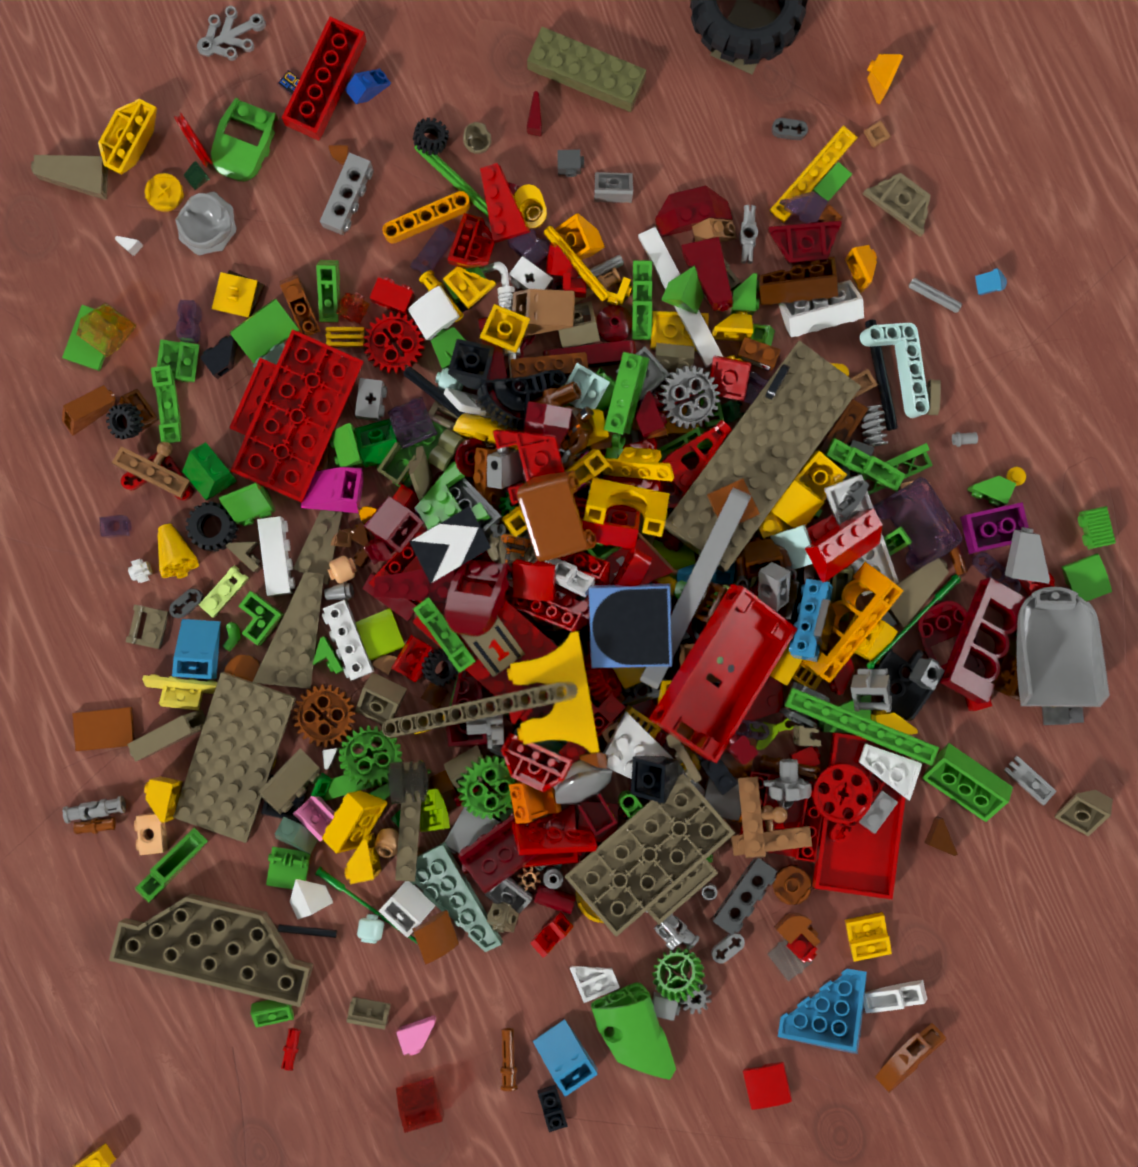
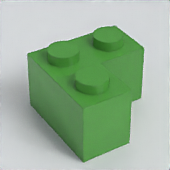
M250 591L238 606L253 617L242 634L260 646L263 645L284 616L281 611L253 591Z

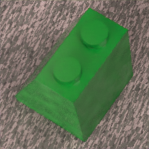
M206 442L189 452L182 472L206 501L237 483L235 477Z

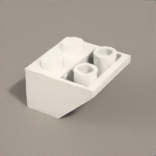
M405 881L381 907L379 912L408 938L413 932L412 928L419 926L435 905L420 889L410 881Z

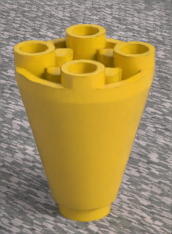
M172 524L160 526L157 535L161 577L177 576L178 579L188 576L189 571L199 567L197 557Z

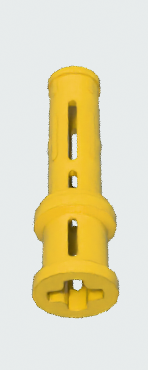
M432 270L426 271L419 278L420 283L424 284L429 291L437 286H441L444 290L443 283L436 279L435 273ZM446 293L455 310L457 311L458 315L460 316L455 321L457 322L463 318L464 314L459 310V308L456 306L453 300Z

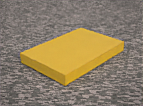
M652 311L650 350H656V343L694 346V351L698 352L677 312ZM701 313L705 323L708 326L709 313Z

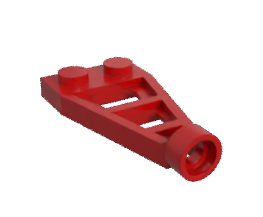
M723 420L675 449L660 462L671 464L674 475L672 482L683 494L688 491L714 456L724 438L732 431ZM708 438L713 445L707 454L704 455L697 448V445ZM693 451L699 456V462L695 469L690 471L681 462V458Z

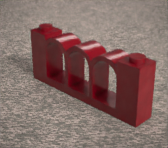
M991 577L980 580L940 683L977 704L989 702L993 696L995 686L991 682L996 680L1000 672V664L997 658L1005 656L1008 652L1010 644L1007 634H1011L1016 630L1020 608L1027 598ZM987 605L1002 614L1004 617L1003 629L983 619ZM978 629L989 634L995 641L993 653L973 643ZM968 653L973 654L984 662L986 672L983 678L963 667Z

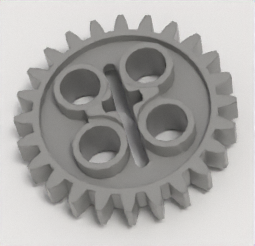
M683 366V371L681 368H676V373L670 372L671 379L664 378L667 384L661 385L664 392L659 393V395L663 396V399L659 400V402L663 403L664 406L660 410L667 411L665 417H671L670 423L676 422L677 427L682 425L685 429H688L689 426L695 429L696 424L703 426L702 420L709 422L707 416L714 417L712 409L718 410L714 404L715 402H720L715 396L719 395L720 392L714 390L718 387V384H712L715 378H708L710 372L705 371L703 373V368L696 370V366H691L690 369L688 366ZM694 380L697 381V387L695 389L692 388V382ZM679 387L680 395L676 397L675 390ZM700 398H703L704 404L700 407L698 402ZM683 400L679 402L677 405H675L676 401ZM686 405L687 412L683 415L681 410Z

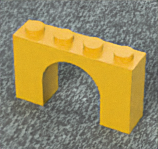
M593 477L584 520L603 524L606 510L609 507L626 505L637 509L643 515L642 533L662 537L669 494Z

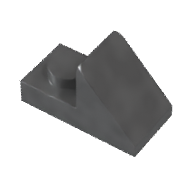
M1042 706L1043 725L1084 723L1083 707L1052 708L1051 706Z

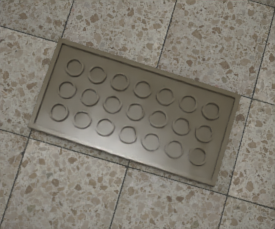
M221 672L173 818L247 843L262 801L259 791L269 780L296 697L226 672Z

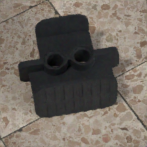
M889 649L879 665L875 664L874 669H888V674L886 675H890L891 710L903 717L904 720L911 721L922 709V706L933 693V690L921 688L909 679V676L904 678L902 670L907 667L911 674L924 652L916 650L907 662L894 653L892 649ZM894 683L899 686V691L896 694L891 691V686Z

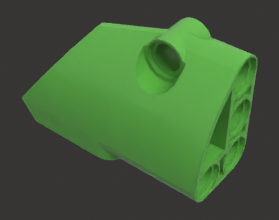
M630 984L591 1003L596 1028L617 1062L652 1076L671 1079L676 1071V1066L666 1035L659 1025L650 994L643 984Z

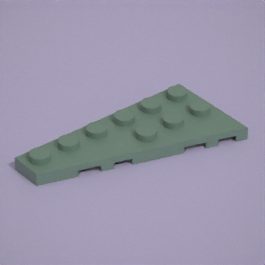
M444 842L418 855L415 882H410L413 885L416 884L441 911L447 910L454 923L458 927L461 926L468 933V937L483 951L487 952L502 945L503 940L501 936L487 922L488 914L447 844Z

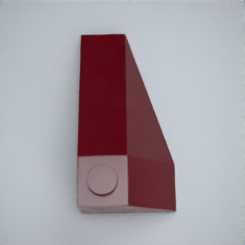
M466 670L460 672L451 706L483 699L481 683ZM466 722L446 726L448 747L487 745L486 734L467 735Z

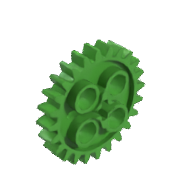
M367 726V731L360 727V733L353 730V737L346 736L347 742H342L343 748L339 749V754L342 755L339 756V762H342L340 768L345 769L343 771L344 776L350 774L349 781L356 779V785L363 782V787L365 788L367 783H370L371 787L374 788L375 782L382 786V780L388 783V776L395 777L394 771H399L397 764H402V759L399 758L402 757V751H398L401 749V745L396 744L397 738L391 739V737L385 736L382 730L378 731V726H375L374 730ZM375 742L381 743V746L376 748L373 747L372 744ZM357 748L363 750L360 754H356L353 751ZM381 759H385L388 761V763L385 765H381L378 763V761ZM364 765L369 767L367 771H361L359 768Z
M486 755L485 761L481 757H478V763L471 761L473 767L465 766L468 772L461 773L464 780H458L462 787L458 788L457 791L463 793L458 798L464 800L461 805L467 807L466 811L469 813L473 812L472 815L475 817L480 815L482 819H485L487 815L491 820L493 814L499 818L500 811L506 814V807L513 808L510 804L512 800L509 784L516 783V779L510 776L505 759L500 758L498 761V757L493 756L491 760V757ZM492 770L491 776L486 778V772ZM477 776H480L491 788L499 793L501 798L498 799L486 786L478 781ZM505 782V787L499 790L500 784ZM479 785L478 791L473 793V787ZM492 797V802L486 805L487 799Z

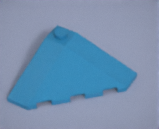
M853 969L844 970L841 973V977L834 982L829 981L819 989L820 992L811 999L810 997L804 999L797 1005L798 1008L789 1015L787 1013L780 1017L778 1037L858 1054L867 972Z

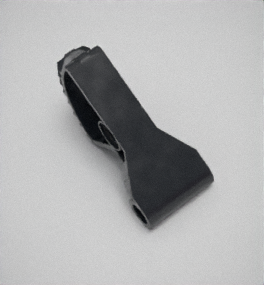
M547 370L527 377L486 380L477 391L479 397L477 404L482 405L481 411H486L485 417H492L491 422L497 421L498 426L504 425L505 430L510 427L511 431L517 429L518 432H523L528 402L542 396V393L547 389L562 387L566 383V375L560 370ZM488 391H494L498 401L507 409L520 412V418L512 416L499 408L490 397Z

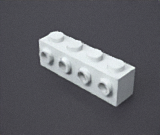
M343 600L323 608L324 613L322 617L324 622L329 624L331 628L329 635L331 640L336 642L338 646L336 653L340 660L343 659L345 667H343L345 676L347 678L350 677V680H355L375 672L360 638L348 601Z

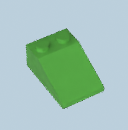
M257 483L219 497L220 502L236 524L243 525V527L253 524V520L257 518H268L272 516L271 513L276 511L268 490Z

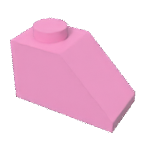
M436 1015L398 1028L396 1033L403 1055L408 1053L409 1055H415L421 1052L420 1049L423 1048L436 1022Z

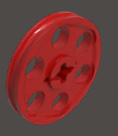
M180 112V115L178 117L174 116L205 168H208V164L213 165V162L195 132Z
M838 764L826 768L819 774L818 779L814 782L812 795L814 804L823 817L835 823L848 824L861 819L868 812L873 799V790L869 779L861 770L851 765ZM835 769H839L843 773L840 780H835L832 776ZM856 774L862 780L858 786H854L851 782L852 776ZM821 783H826L829 787L826 794H822L818 790ZM844 788L847 797H843L841 800L838 791H842ZM859 794H864L867 798L864 805H859L856 801ZM826 802H831L834 805L833 812L826 813L823 807ZM847 807L853 811V815L849 819L844 818L842 814L843 810Z

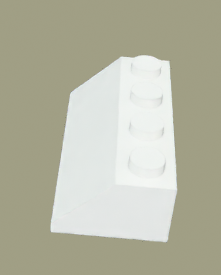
M851 280L838 283V296L779 303L784 325L790 337H798L806 333L817 332L824 328L836 327L839 324L854 322L864 318L863 298Z

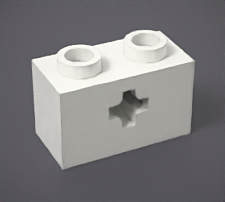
M523 256L509 273L510 283L517 289L521 287L523 290H548L553 284L552 277ZM526 278H527V279L533 278V282L530 281V282L527 283Z

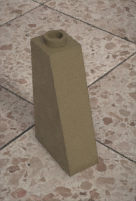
M34 155L31 169L33 174L40 180L107 200L108 168L103 165L102 156Z
M932 558L899 581V583H896L904 591L888 612L899 628L905 627L949 573L946 569L948 566L942 558Z
M203 710L182 715L127 744L135 762L202 731L206 719Z

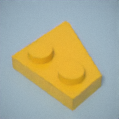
M458 266L443 278L444 282L468 309L496 286L493 280H487L476 273H470Z

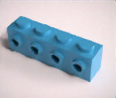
M806 579L805 584L802 585L801 595L803 597L797 607L798 620L794 623L797 631L789 645V652L796 659L818 662L820 648L813 634L822 600L831 599L833 586L829 582L822 583L819 580Z

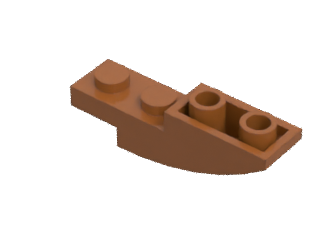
M931 1023L920 1034L916 1033L889 1059L875 1076L876 1080L890 1093L918 1068L919 1063L947 1040L946 1036Z

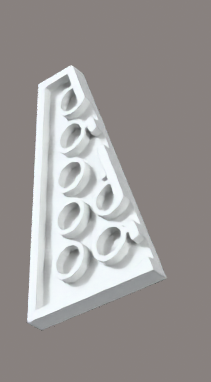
M625 711L603 752L606 754L607 768L632 779V761L634 756H664L672 758L627 711ZM678 764V776L683 773L687 777L684 768ZM691 780V783L704 796L705 789L698 782L695 783L694 780Z

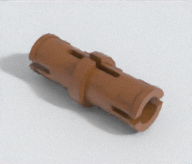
M114 817L100 820L93 818L91 821L74 822L73 829L75 835L91 832L92 834H97L99 831L115 830L116 821Z

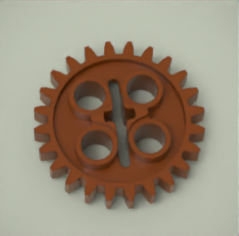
M321 684L320 690L317 686H313L314 692L307 689V696L304 694L300 695L303 701H296L299 708H295L293 711L297 712L298 715L293 716V719H298V722L294 726H300L301 729L297 733L304 732L305 734L302 739L304 740L309 737V744L316 741V746L319 747L323 742L324 747H328L330 741L332 745H336L335 739L342 742V735L345 737L349 736L346 730H353L350 723H355L356 720L351 719V716L356 715V712H351V709L355 705H349L348 702L352 698L345 699L344 697L347 692L345 691L340 694V687L333 691V685H329L326 689L325 684ZM323 696L328 699L326 707H322L319 703L320 698ZM315 704L321 712L327 711L328 714L326 716L335 722L338 727H334L328 719L322 720L321 717L323 715L311 705ZM336 709L341 710L343 713V717L340 720L334 717ZM309 711L315 714L313 722L308 721L306 717ZM323 724H327L330 728L327 735L321 732Z

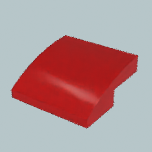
M516 559L513 562V597L535 601H554L555 564L538 560L535 563Z
M784 1062L769 1063L763 1067L745 1068L743 1070L751 1110L792 1102Z

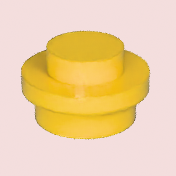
M1013 467L1008 470L1006 478L1016 483V486H1019L1025 482L1026 473L1020 467Z

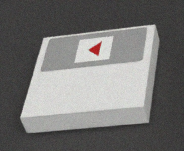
M445 388L444 395L459 411L482 417L486 416V411H481L482 405L477 404L478 395Z

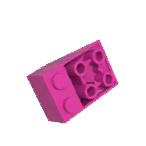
M339 467L316 471L301 503V508L359 513L364 483L362 469Z

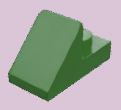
M323 636L320 638L313 665L328 659L326 664L330 671L339 674L343 672V665L328 638Z

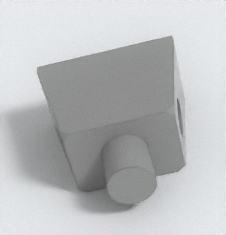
M508 446L499 448L496 452L488 455L487 487L503 489L522 481L523 465L519 450L509 449Z

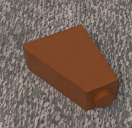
M105 385L63 405L62 422L72 436L109 412L108 410L114 406L116 400L113 392L107 390Z

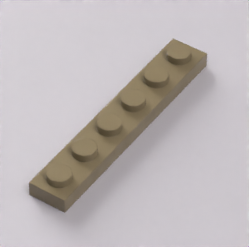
M404 762L395 880L415 882L425 763Z

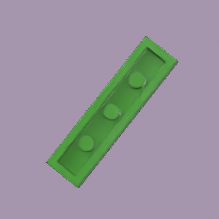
M927 443L885 462L896 469L900 464L909 466L904 479L933 466L927 454V451L930 450ZM922 454L926 465L922 467L914 465L915 458ZM875 482L873 489L868 491V494L871 495L886 487L882 485L877 487L878 483Z

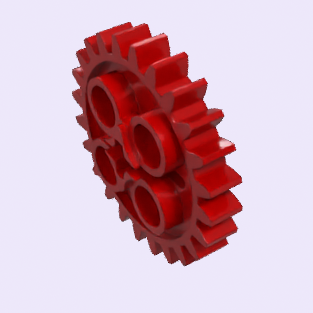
M390 312L389 317H386L383 313L382 320L376 317L377 323L370 322L372 329H366L369 336H363L364 340L368 341L363 344V347L369 349L364 353L371 355L368 360L369 362L375 361L373 364L375 368L380 365L381 372L387 368L388 374L391 373L392 369L398 374L399 369H402L404 372L406 366L412 367V362L418 364L416 357H423L419 350H425V347L420 345L425 342V339L419 338L423 334L421 331H418L419 327L417 324L414 325L415 321L413 318L408 321L407 314L401 318L400 312L397 313L396 317H394L392 312ZM396 326L401 327V331L398 334L392 333V329ZM385 329L390 333L393 340L397 342L399 348L404 353V357H401L384 333ZM380 337L386 338L382 345L376 344L377 339ZM409 341L412 343L411 348L403 349L405 342ZM389 353H396V358L388 360L387 356Z

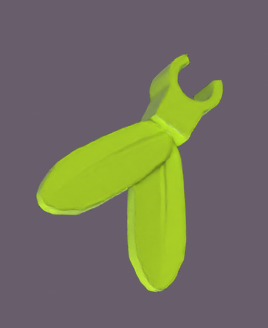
M786 718L783 722L776 725L760 721L749 723L748 727L751 730L765 733L757 742L756 749L762 750L766 748L776 737L778 731L793 729L794 726L789 728L785 726V722L789 719Z

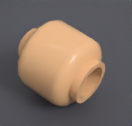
M345 555L330 561V569L327 570L331 580L335 579L339 584L353 579L355 572H357L353 559Z
M385 828L379 831L374 848L380 856L389 858L397 854L399 832L393 828Z

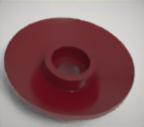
M609 305L604 307L597 315L598 334L604 340L619 342L625 340L632 331V316L626 308L619 305ZM613 319L618 320V324L613 325L611 321Z
M469 438L464 440L456 451L455 463L459 472L464 476H474L476 447H486L479 439Z

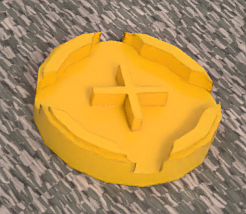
M167 173L156 174L146 183L145 198L156 210L162 212L172 211L182 202L184 196L183 187L173 175Z

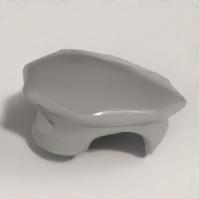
M215 192L198 193L191 196L175 219L179 240L197 255L223 251L229 240L236 233L233 207Z
M583 760L573 763L565 780L553 787L556 803L576 805L595 796L611 782L612 770L595 767Z

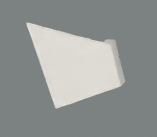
M295 879L290 904L297 919L312 915L333 903L326 885Z

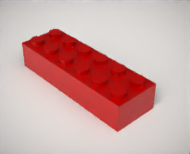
M331 16L329 17L281 117L285 126L320 141L367 42L364 31Z

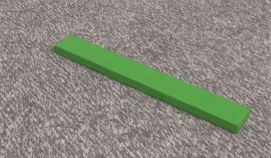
M791 688L785 706L931 766L939 750L937 746L795 688Z

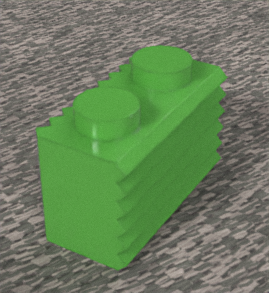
M1107 506L1079 512L1078 524L1083 528L1084 532L1082 541L1088 549L1116 543Z

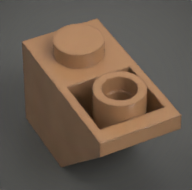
M708 218L692 226L696 242L719 237L720 243L737 239L733 220Z

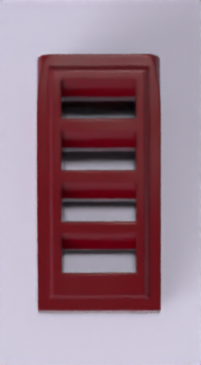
M538 91L533 92L527 122V133L535 136H541L542 134Z

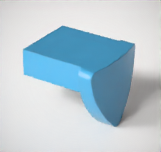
M998 268L975 276L978 295L1002 291L1007 285L1004 274Z

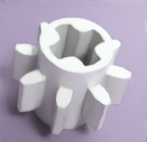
M143 559L131 561L132 566L128 567L131 579L133 581L137 580L138 583L148 581V576L152 575V568L149 562H143Z

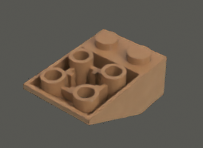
M527 289L513 292L512 311L530 318L524 336L573 327L575 292Z

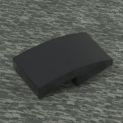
M552 1085L537 1090L548 1131L552 1132L568 1127L557 1086Z

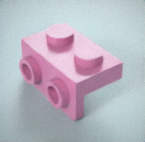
M311 796L293 815L321 842L326 832V827L334 818L335 811L321 797Z

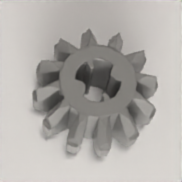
M706 984L697 986L700 992L693 991L695 996L698 995V1000L692 999L690 995L687 996V1001L681 998L680 1004H684L683 1009L685 1011L690 1008V1013L694 1014L695 1009H697L698 1013L701 1014L702 1007L705 1010L708 1009L706 1003H711L712 1000L708 997L711 995V991L706 990Z

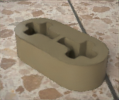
M929 379L927 386L929 410L927 415H938L940 410L941 381Z

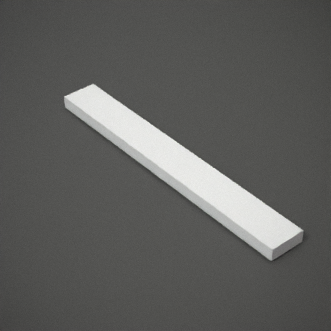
M653 227L638 234V238L649 259L652 260V265L666 290L668 282L678 277L680 273L656 227ZM674 306L706 368L712 365L714 356L723 357L700 311L698 310L697 314Z

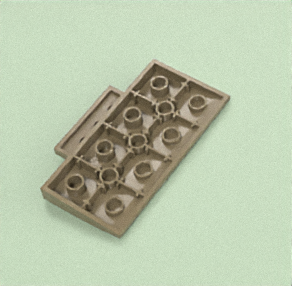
M682 773L678 776L666 803L663 804L651 800L599 845L596 851L591 852L564 877L617 937L646 911L658 924H661L716 876L718 872L706 858L733 836L735 832Z

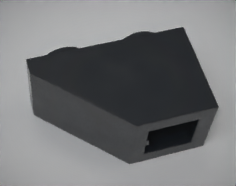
M232 335L222 338L218 345L214 348L206 349L203 352L204 355L200 357L212 375L217 379L233 369L238 343Z

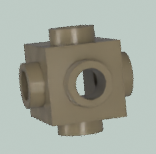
M501 902L500 904L492 903L491 909L488 912L487 922L493 926V930L514 933L519 914L511 908L512 905L506 902Z

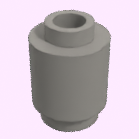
M557 867L548 868L543 878L545 885L550 889L560 887L563 882L562 871ZM551 876H556L557 881L552 882L549 880V878Z

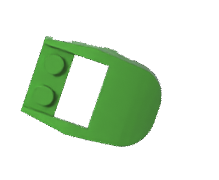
M235 98L221 118L215 134L211 159L216 171L236 181H248L254 178L261 169L263 160L270 153V144L275 134L273 130L275 120L278 121L279 118L276 113L268 112ZM232 119L263 131L258 146L224 134L229 121Z

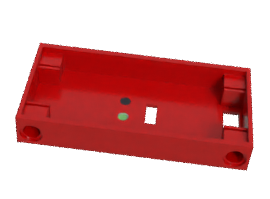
M731 584L649 720L703 758L717 764L729 744V740L734 736L796 633L797 628L745 587ZM708 673H711L721 681L718 688L705 679ZM681 722L694 730L689 740L676 732Z

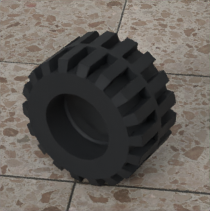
M203 502L201 506H195L196 510L190 511L191 517L186 519L188 526H185L186 530L189 531L187 536L192 539L191 542L208 551H219V549H226L228 543H233L232 540L237 538L235 533L236 531L239 532V527L236 526V522L222 504ZM218 516L222 523L221 530L218 535L209 538L204 534L203 525L209 517Z

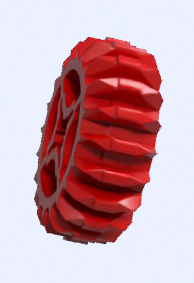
M591 653L585 656L583 662L590 695H593L594 699L600 703L604 702L610 694L615 698L620 696L622 683L612 667L592 668Z

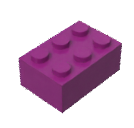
M1023 502L960 517L969 554L1011 545L1014 529L1029 528Z

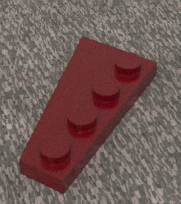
M423 569L375 577L373 597L424 601L429 597L432 602L446 603L450 584L455 576V569L431 584Z

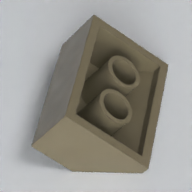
M300 748L262 787L259 794L281 815L293 806L292 802L297 797L300 798L307 791L306 787L310 783L314 784L319 779L321 770Z

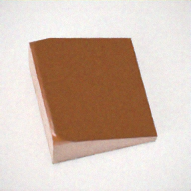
M595 752L580 756L581 760L595 767L607 768L605 753Z

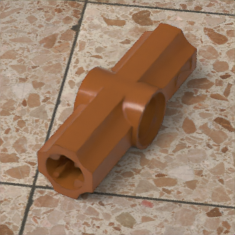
M571 382L558 389H547L542 393V396L530 402L563 407L580 399L582 394L577 383Z

